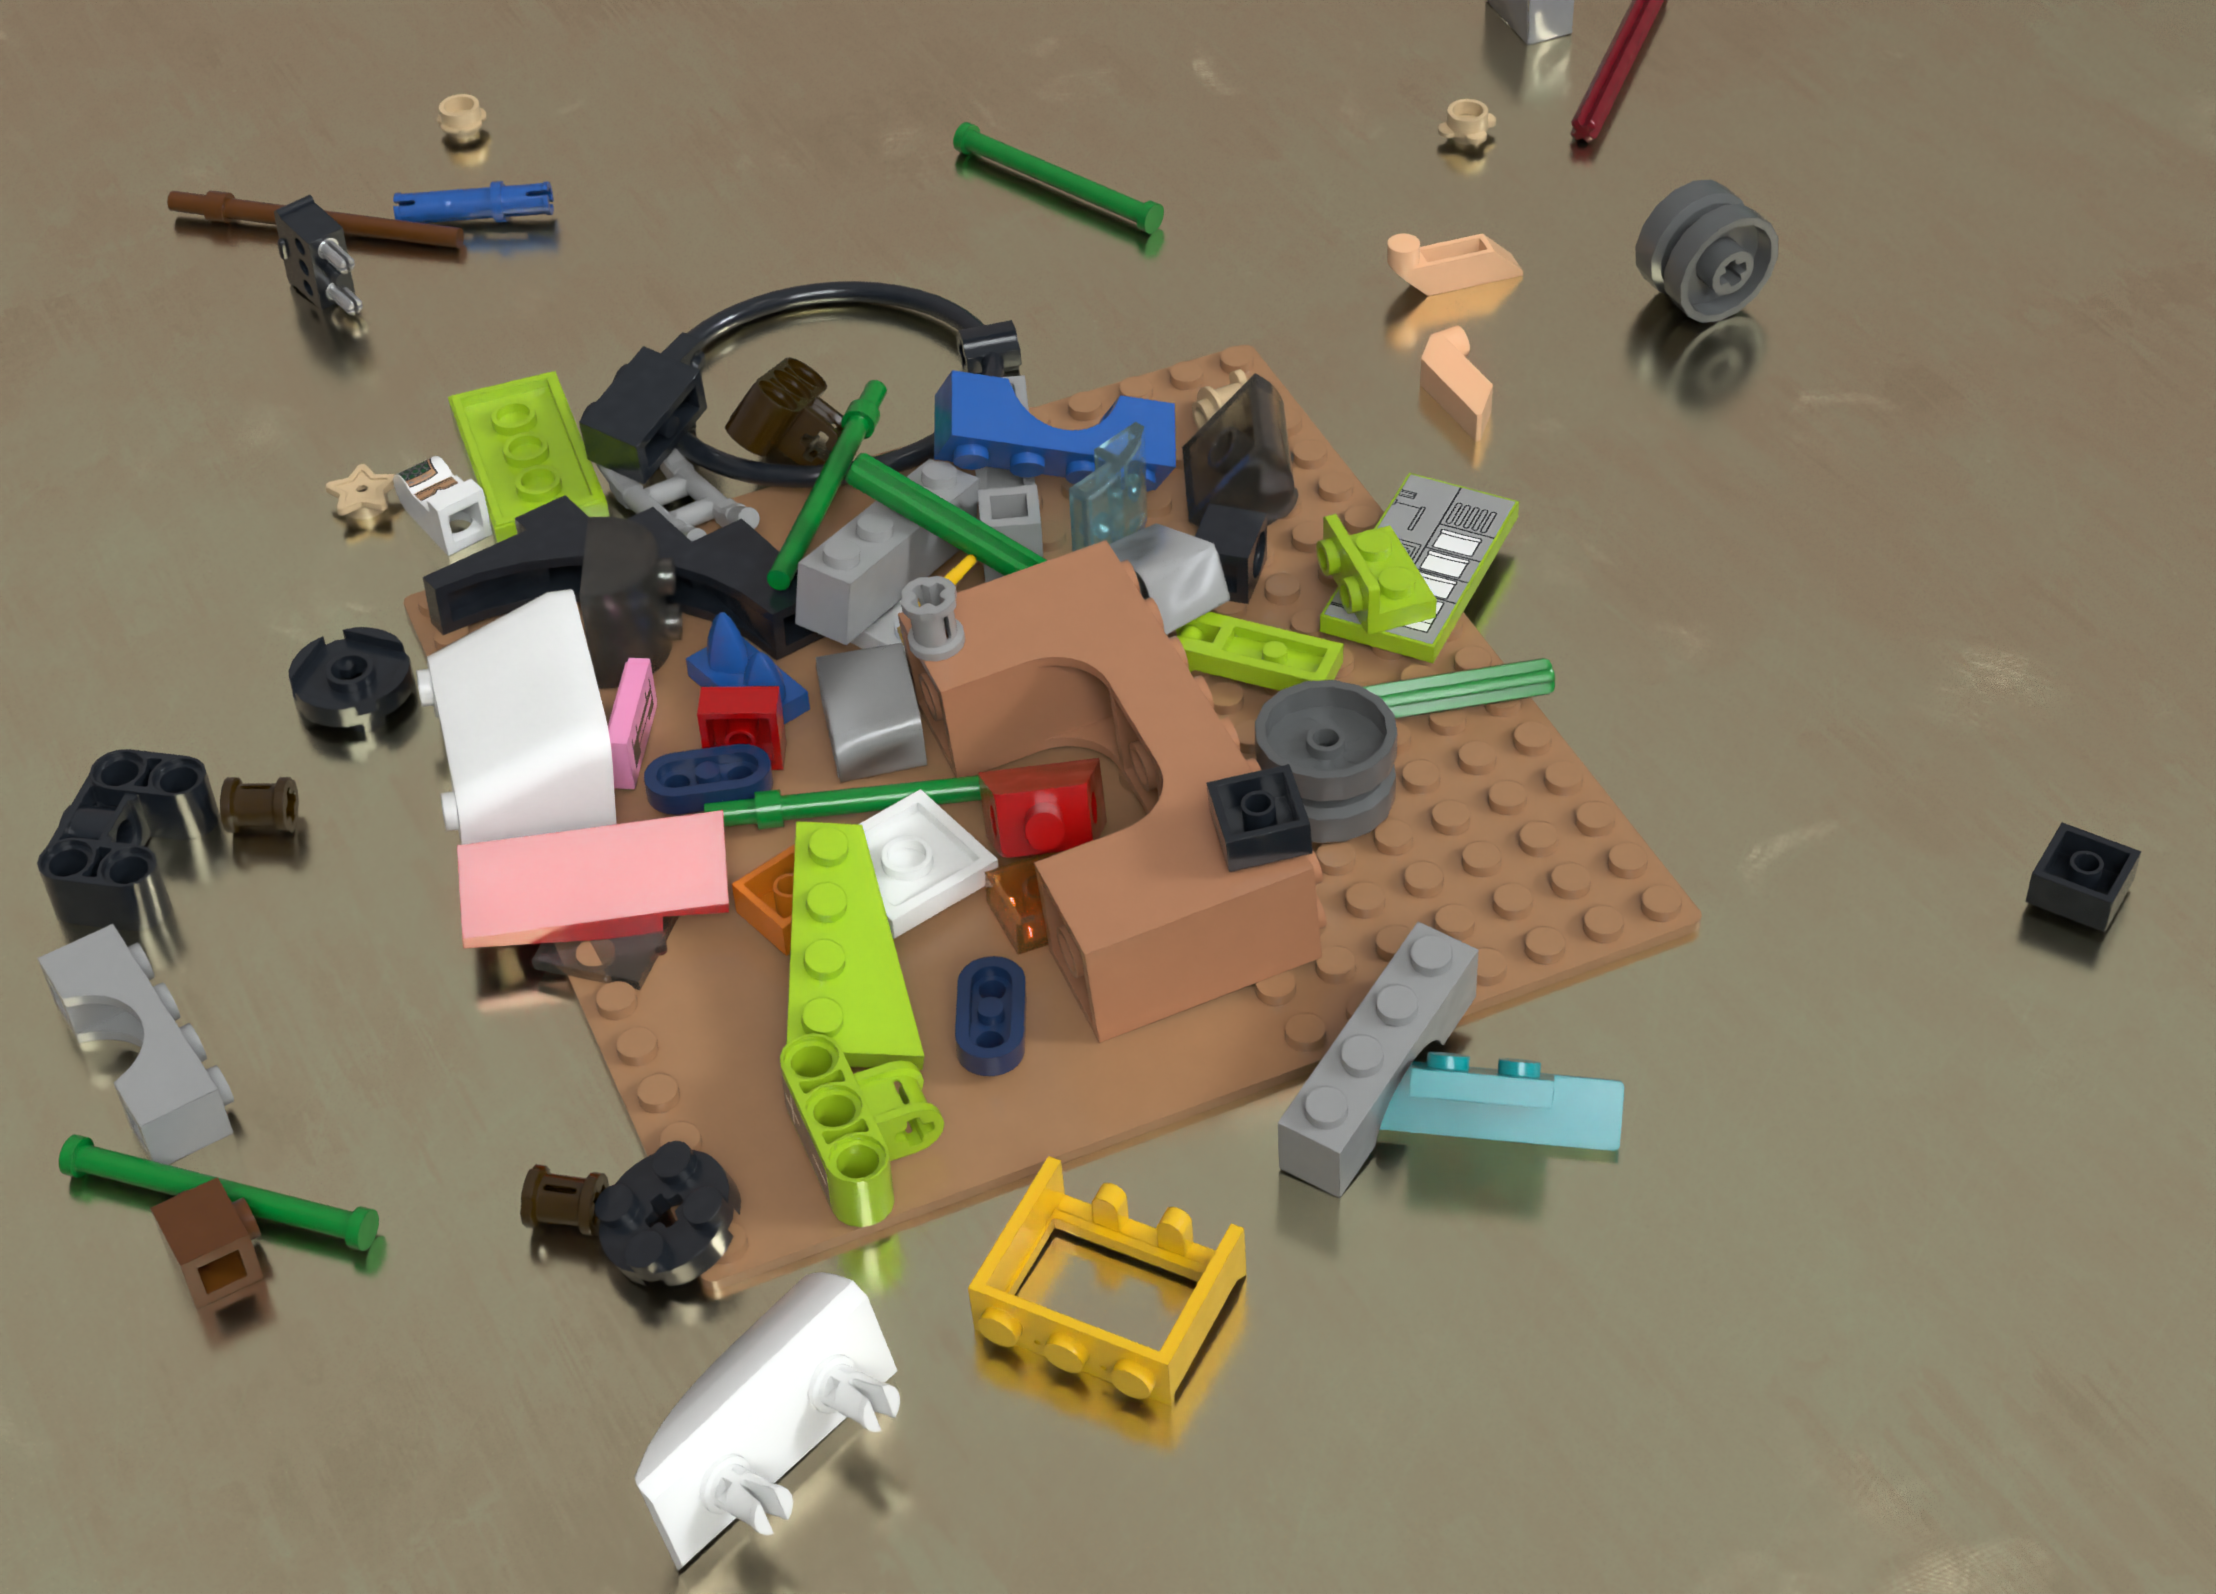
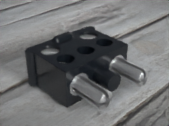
M307 195L275 210L274 217L279 236L277 244L280 257L284 260L286 275L290 285L296 286L320 310L337 303L349 315H355V311L359 313L363 305L362 301L355 295L351 273L355 267V260L347 252L343 227L318 206L311 195Z

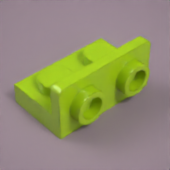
M1337 514L1323 517V540L1318 541L1316 544L1320 568L1325 576L1332 575L1339 587V595L1345 611L1348 614L1355 613L1367 635L1436 618L1437 599L1390 525L1349 535Z

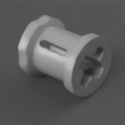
M941 576L919 577L909 582L901 591V607L903 613L911 620L912 628L908 634L910 651L917 658L925 661H941L956 655L963 648L966 638L963 625L955 619L954 609L957 605L955 585L949 579Z

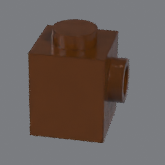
M218 1177L195 1188L183 1191L175 1197L150 1208L166 1251L196 1309L202 1308L264 1279L251 1240L261 1236L256 1220L244 1197L231 1202Z

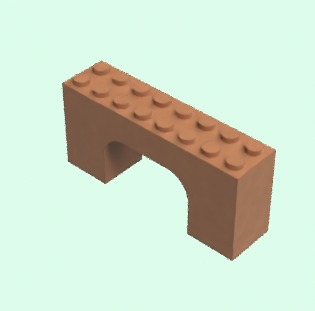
M1107 540L958 592L954 614L955 619L963 625L966 640L963 648L956 655L946 660L925 661L917 658L910 651L908 634L912 628L911 620L903 612L898 613L918 708L956 778L974 776L978 772H985L1050 748L1063 746L1083 747L1100 752L1117 764L1147 814L1143 819L1123 830L1034 862L1050 952L1099 1043L1322 958L1319 929L1325 928L1327 921L1323 906L1316 894V884L1322 883L1323 875L1314 851L1312 854L1229 872L1210 814L1206 783L1260 771L1261 768L1254 758L1245 760L1240 752V742L1233 723L1227 716L1218 717L1214 711L1212 694L1205 679L1201 675L1197 677L1192 676L1182 643L1177 636L1168 638L1164 632L1163 619L1156 602L1152 597L1143 599L1133 566L1128 560L1120 562Z

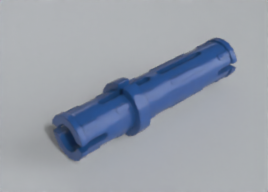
M492 181L490 187L404 194L399 192L395 193L393 197V202L395 204L399 203V206H393L395 219L419 223L493 218L496 223H506L509 217L553 215L554 213L553 204H549V202H554L552 186L549 181L505 186L503 181Z

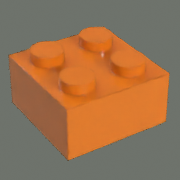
M795 844L732 883L736 912L786 956L790 954Z

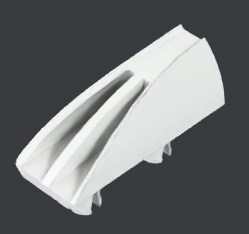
M824 1272L804 1276L698 1378L671 1410L654 1435L635 1474V1481L678 1571L736 1518L752 1526L760 1534L766 1536L774 1534L765 1513L788 1521L793 1508V1498L790 1491L774 1483L844 1419L848 1417L860 1423L863 1428L869 1431L880 1432L882 1430L874 1412L888 1415L891 1418L896 1417L900 1406L899 1392L894 1386L885 1382L898 1370L868 1296L853 1280Z

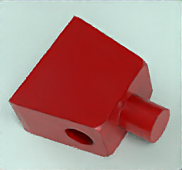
M1099 758L978 772L986 837L1001 857L1012 858L1066 851L1099 839L1107 823Z

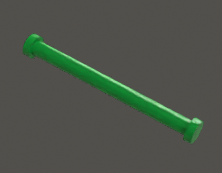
M969 122L962 123L954 134L953 146L956 151L966 155L974 152L1136 222L1137 228L1143 232L1152 234L1162 223L1164 208L1159 203L1151 200L1145 203L986 136L980 133L978 126Z
M77 1134L71 1135L65 1141L59 1155V1169L64 1175L80 1178L88 1173L174 1196L217 1178L96 1147L91 1138ZM219 1178L231 1202L244 1197L253 1216L345 1239L346 1245L349 1248L360 1251L369 1249L377 1235L379 1215L374 1209L359 1206L354 1211H349Z

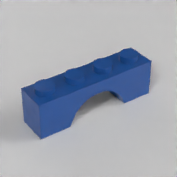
M952 370L935 394L934 459L950 461L955 466L968 470L984 467L1010 470L1013 475L1029 478L1043 474L1064 477L1068 482L1075 485H1091L1100 482L1121 485L1122 489L1128 492L1144 493L1156 490L1176 468L1175 403L1120 395L1100 419L1099 424L1082 430H1064L1045 424L1030 414L1020 403L1008 378Z

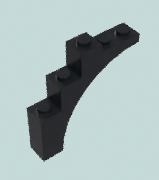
M564 495L516 517V535L423 577L431 623L442 635L487 618L507 614L546 592L572 589L576 602H617L666 608L711 622L720 612H725L733 620L743 637L747 638L776 661L826 637L795 624L798 570L787 589L776 590L772 588L767 582V575L779 551L742 518L697 540L691 541L654 507L606 529H601L575 503Z

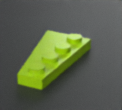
M796 821L786 1044L800 1035L822 1034L834 1039L838 1043L850 1067L873 1068L888 1062L902 1060L910 1061L918 1066L919 1070H923L925 1056L863 825Z

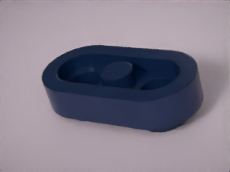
M733 744L662 755L647 766L644 772V782L648 802L654 809L665 814L681 815L704 811V803L755 798L754 792L772 789L773 776L770 758L763 749L750 744Z
M998 956L976 959L966 965L958 977L955 1024L957 1058L966 1070L976 1075L998 1076L1005 1074L1017 1067L1025 1054L1026 980L1022 968L1010 959Z

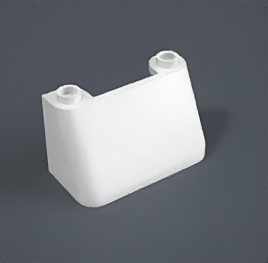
M572 589L546 592L427 656L428 669L416 670L421 707L433 706L436 718L439 717L452 784V792L440 793L446 831L458 830L461 845L616 824L613 762L608 725Z

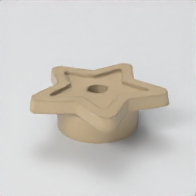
M359 464L348 478L328 482L326 484V492L339 499L337 504L338 515H347L354 519L373 518L388 508L389 500L387 493L394 488L393 477L395 474H374L366 464Z

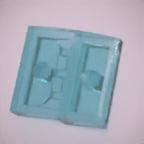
M1134 422L1094 449L1095 471L1069 488L1072 552L1105 540L1111 544L1145 528L1147 521L1145 431L1143 425Z

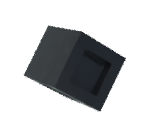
M1209 504L1195 537L1215 544L1230 595L1229 601L1249 604L1267 560V513Z

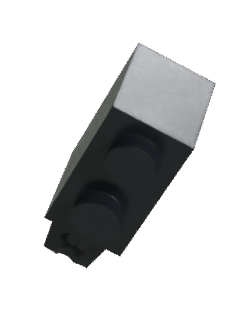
M682 332L661 353L643 346L629 364H624L617 371L612 384L596 402H592L587 406L579 421L588 460L645 485L707 409L700 371L706 363L701 339Z

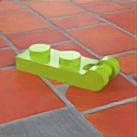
M1207 612L1176 629L1177 637L1182 643L1188 659L1190 673L1196 670L1281 691L1306 681L1334 680L1343 663V643L1218 613Z

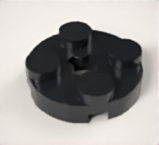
M354 627L343 630L345 639L335 640L326 645L322 636L307 644L295 656L288 671L297 712L305 720H311L331 727L351 726L352 729L361 733L372 732L381 728L386 723V715L401 706L412 691L415 677L410 657L405 653L403 643L397 636L387 631L369 627ZM358 674H362L361 676H359V677H357V678H355V679H352V678L356 677Z
M668 1142L662 1145L656 1153L633 1165L614 1185L605 1188L599 1194L595 1202L594 1211L600 1220L599 1237L602 1248L610 1261L634 1283L646 1285L644 1280L650 1282L662 1280L667 1286L684 1284L710 1269L727 1251L734 1237L728 1228L733 1220L734 1209L740 1215L741 1198L733 1179L712 1156L704 1152L692 1150L685 1142ZM678 1206L675 1210L678 1220L673 1225L666 1227L663 1223H658L660 1217L668 1209Z

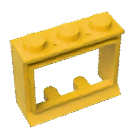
M1048 1156L968 1287L974 1329L980 1331L987 1339L1003 1347H1013L1016 1345L1042 1355L1054 1366L1066 1372L1078 1373L1082 1371L1108 1381L1119 1391L1132 1398L1146 1399L1149 1397L1172 1406L1175 1401L1174 1394L1236 1281L1247 1275L1245 1231L1243 1227L1231 1223L1216 1250L1193 1242L1192 1219L1180 1208L1168 1207L1157 1227L1154 1228L1129 1218L1126 1193L1115 1184L1103 1183L1091 1204L1065 1195L1061 1160ZM1054 1228L1198 1282L1160 1351L1015 1296Z

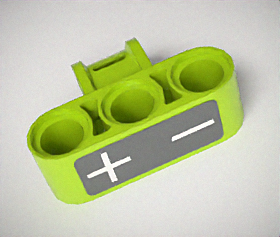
M815 1033L800 1035L790 1040L782 1049L780 1055L782 1082L788 1114L834 1215L839 1221L849 1226L866 1227L875 1225L890 1214L895 1202L890 1161L917 1153L929 1147L943 1132L945 1122L939 1109L927 1102L922 1092L924 1079L918 1066L912 1062L902 1060L888 1062L853 1074L841 1047L834 1039ZM895 1081H898L901 1084V1086L899 1087V1094L894 1085ZM907 1121L912 1129L911 1133H907L905 1131L907 1128Z

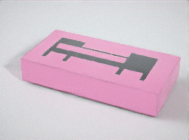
M628 658V662H625L609 719L608 731L612 751L614 788L635 789L657 708L650 658Z

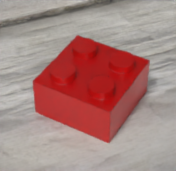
M701 687L697 718L702 749L733 744L754 745L763 749L768 754L772 770H784L787 742L780 687Z

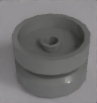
M1712 179L1697 180L1675 189L1654 208L1643 224L1635 246L1636 266L1647 282L1659 292L1668 295L1671 302L1688 317L1701 323L1717 322L1738 313L1759 294L1771 277L1777 261L1779 238L1770 222L1755 210L1745 206L1742 200L1727 187Z
M1337 680L1306 681L1279 691L1263 704L1255 721L1256 761L1261 770L1290 764L1310 821L1312 842L1348 841L1371 832L1388 817L1395 801L1396 792L1394 763L1397 758L1398 733L1395 715L1381 697L1360 685Z

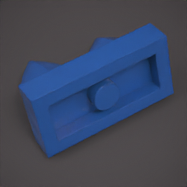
M720 612L712 621L707 637V647L686 658L688 676L700 687L779 686L784 724L810 710L808 691L781 670L768 655L760 652L745 640L733 620L725 612Z

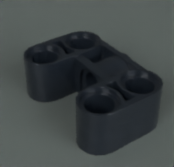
M121 749L108 752L95 761L74 801L63 812L57 830L47 847L39 855L37 862L55 915L60 920L71 924L102 928L113 924L118 930L144 931L154 928L167 918L172 907L171 900L155 853L144 846L150 836L176 840L200 838L211 832L218 824L220 813L205 766L200 760L183 755Z

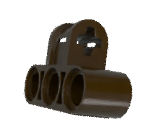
M789 357L757 379L730 416L725 429L736 443L755 455L768 456L777 448L799 465H824L843 430L841 425L843 415L820 398L827 389L825 380L807 364ZM820 432L825 433L829 437L825 450L819 448L816 444L820 436L818 434Z

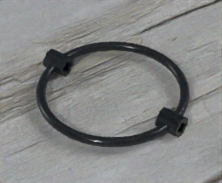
M824 282L772 291L732 305L702 321L686 333L701 339L703 349L726 332L773 313L818 304L876 303L915 310L935 317L958 330V335H956L957 348L963 372L1004 377V372L1019 370L1020 365H1022L1021 350L1016 328L1012 320L984 325L968 310L941 296L920 289L880 282ZM696 423L675 447L693 463L727 478L771 487L813 488L824 465L772 464L728 454L695 437L692 433L696 432ZM934 433L915 443L874 456L873 458L899 473L923 464L929 458L934 459ZM846 475L840 486L849 485L845 480Z

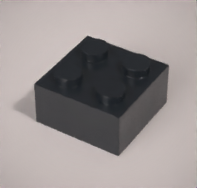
M1290 764L1206 783L1210 814L1229 872L1313 853L1310 821Z
M2062 822L2032 872L2025 902L2106 932L2134 881L2142 851Z

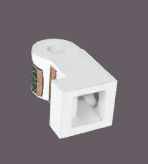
M433 456L394 475V487L404 509L448 556L493 534L483 489L472 479L464 482L457 475L454 476L447 464L439 456ZM465 520L470 522L471 525L461 532L452 533L449 522Z

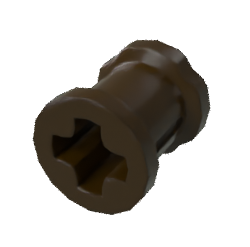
M227 777L224 780L220 795V815L223 828L227 833H240L243 827H276L282 833H293L298 821L299 797L296 782L291 777H279L276 783L243 784L239 777Z
M534 1165L532 1169H529L522 1188L520 1210L522 1224L526 1228L537 1229L543 1223L578 1227L584 1236H597L599 1234L600 1220L594 1211L595 1202L599 1194L609 1187L607 1176L605 1173L592 1172L587 1178L553 1174L546 1165Z

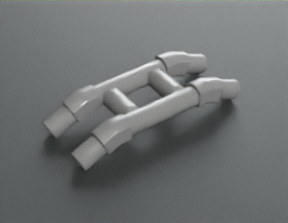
M675 448L660 465V469L667 480L644 489L643 485L639 482L596 464L609 483L610 490L625 508L633 510L638 514L654 507L691 541L707 535L704 530L694 527L714 518L721 527L741 518L753 529L759 524L760 517L757 510L725 497L694 470L693 465ZM688 495L695 500V502L668 512L663 507V505Z

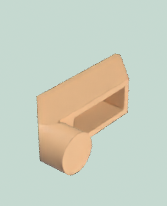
M1406 233L1393 235L1387 242L1388 265L1402 279L1427 296L1523 276V270L1513 255L1483 233L1420 247V241L1416 236Z
M1456 325L1433 333L1429 337L1421 357L1420 385L1477 442L1481 440L1491 414L1493 384L1466 358L1470 352L1469 340L1462 327Z

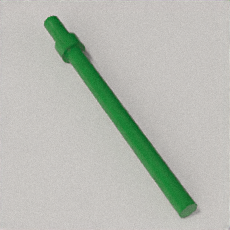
M871 380L867 382L859 399L853 400L841 420L843 430L767 575V582L772 588L785 590L789 587L798 570V562L804 558L862 441L872 436L879 423V408L887 394V388L881 381Z
M976 775L781 795L780 789L754 792L755 798L704 803V813L723 810L724 827L757 824L758 830L784 827V821L883 811L920 789L937 805L982 800L979 778Z

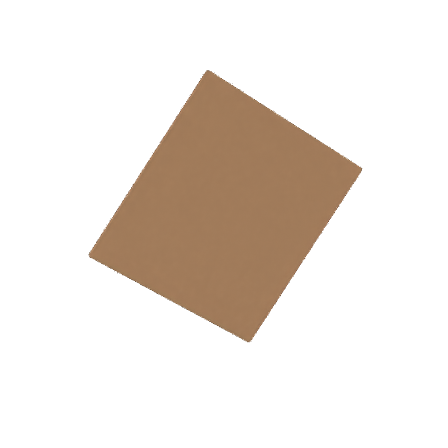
M1250 345L1232 346L1217 353L1190 361H1182L1167 368L1140 376L1129 377L1123 381L1090 391L1078 392L1070 397L1037 407H1029V413L1045 424L1064 430H1082L1099 424L1100 419L1120 395L1175 403L1176 468L1156 490L1132 493L1123 490L1121 485L1100 482L1091 485H1075L1068 482L1064 477L1043 474L1034 477L1035 485H1037L1043 558L1046 560L1057 558L1105 540L1111 544L1155 523L1195 537L1209 504L1267 513V560L1249 604L1228 601L1209 612L1343 643V663L1334 680L1360 686L1504 664L1464 612L1434 663L1320 632V614L1338 587L1332 575L1325 576L1317 558L1316 544L1318 541L1323 540V517L1337 514L1348 534L1353 535L1374 529L1384 511L1254 347ZM1241 369L1245 373L1247 380L1253 386L1257 385L1264 399V406L1262 407L1264 432L1251 436L1247 427L1228 433L1226 440L1215 442L1208 434L1203 435L1198 430L1192 414V405L1197 401V393L1200 388L1210 386L1213 389L1229 385V374L1232 371ZM890 450V451H887V452H884V453H880V454H877V455H874V456L882 455V454H885V453H888V452H891V451H894V450ZM943 461V462H947V463H950V464H952L953 466H955L953 462ZM919 466L900 473L907 477ZM955 466L958 470L975 476V470L962 469ZM851 485L840 486L804 558L876 500ZM770 486L731 499L737 503L744 504L746 507H752L757 510L760 520L754 530L780 551L812 488ZM977 504L976 518L979 520V509ZM714 518L694 528H700L706 534H709L722 527ZM959 550L928 577H944L968 554ZM976 559L975 565L955 585L957 593L985 583L984 564ZM425 590L411 594L403 601L406 615L426 660L427 656L503 616L487 618L442 635L431 623ZM576 602L607 725L625 662H628V658H650L657 708L635 789L614 788L616 824L704 813V811L672 815L654 809L647 799L644 772L653 760L662 755L702 749L697 718L701 687L688 676L686 658L707 647V637L712 622L666 608L617 602ZM1176 630L1167 634L1168 638L1177 636ZM743 637V638H744L745 640H747L751 645H753L757 650H759L760 652H763V653H765L766 655H768L766 652H764V651H763L762 649H760L758 646H756L755 644H753V643H752L751 641H749L747 638ZM824 637L777 661L768 655L781 670L808 691L810 710L784 724L787 742L784 770H772L773 786L771 790L780 789L781 795L956 778L919 709L927 758L926 766L841 782L840 777L838 778L822 706L816 657L860 650L862 648L851 642L845 645ZM1193 670L1191 672L1193 677L1201 675L1205 679L1212 694L1214 711L1218 717L1227 716L1233 723L1240 742V752L1245 760L1250 758L1256 760L1255 721L1263 704L1279 691ZM1532 698L1395 719L1398 733L1397 758L1394 763L1396 792L1395 801L1388 817L1371 832L1348 841L1312 842V848L1318 858L1323 875L1322 883L1316 884V894L1323 906L1327 921L1326 927L1319 929L1322 958L1099 1043L1049 949L1034 862L1061 852L1012 858L1001 857L986 837L982 801L939 805L998 859L999 878L897 938H893L925 1056L923 1070H920L924 1079L922 1092L927 1102L939 1109L945 1123L943 1132L929 1147L917 1153L890 1161L895 1201L892 1211L884 1220L866 1227L849 1226L839 1221L834 1215L788 1114L782 1082L780 1055L786 1045L790 954L787 956L783 954L736 912L732 883L794 845L796 821L860 824L881 811L784 821V827L758 830L757 824L724 827L729 913L663 917L664 936L552 943L645 1156L648 1157L656 1153L662 1145L668 1142H685L692 1150L704 1152L712 1156L729 1174L738 1188L741 1198L740 1215L734 1209L733 1220L728 1228L734 1237L723 1256L710 1269L699 1276L705 1288L719 1290L1038 1173L1048 1156L1061 1160V1164L1313 1072L1417 922L1423 923L1479 950L1476 998L1463 1015L1464 1017L1696 932L1701 925V911ZM1074 746L1050 748L988 770L994 771L1099 758L1107 823L1099 838L1130 827L1147 815L1117 764L1109 757L1092 749ZM988 956L1004 957L1014 961L1022 968L1026 980L1025 1054L1017 1067L998 1076H980L969 1072L960 1064L956 1052L955 1024L958 977L966 965L976 959ZM850 1067L853 1074L863 1070L870 1069L865 1067ZM895 1081L894 1085L899 1094V1087L901 1086V1084L898 1081ZM907 1121V1128L905 1131L907 1133H911L912 1129ZM678 1206L669 1209L674 1222L678 1220L675 1214Z

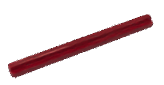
M1664 0L1631 1L1571 121L1573 128L1570 134L1576 141L1584 139L1587 143H1590L1597 138Z

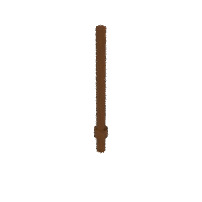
M172 190L167 200L170 211L204 215L207 221L226 224L236 219L276 225L274 211L286 206L235 199L232 193L213 190L208 191L206 195ZM324 210L343 227L344 234L460 249L464 241L462 228Z

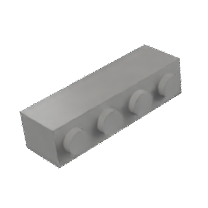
M930 458L907 476V478L976 518L977 490L979 489L980 478L960 471L950 463L935 461ZM876 500L798 562L795 624L848 645L902 599L901 591L909 582L919 577H928L960 549Z

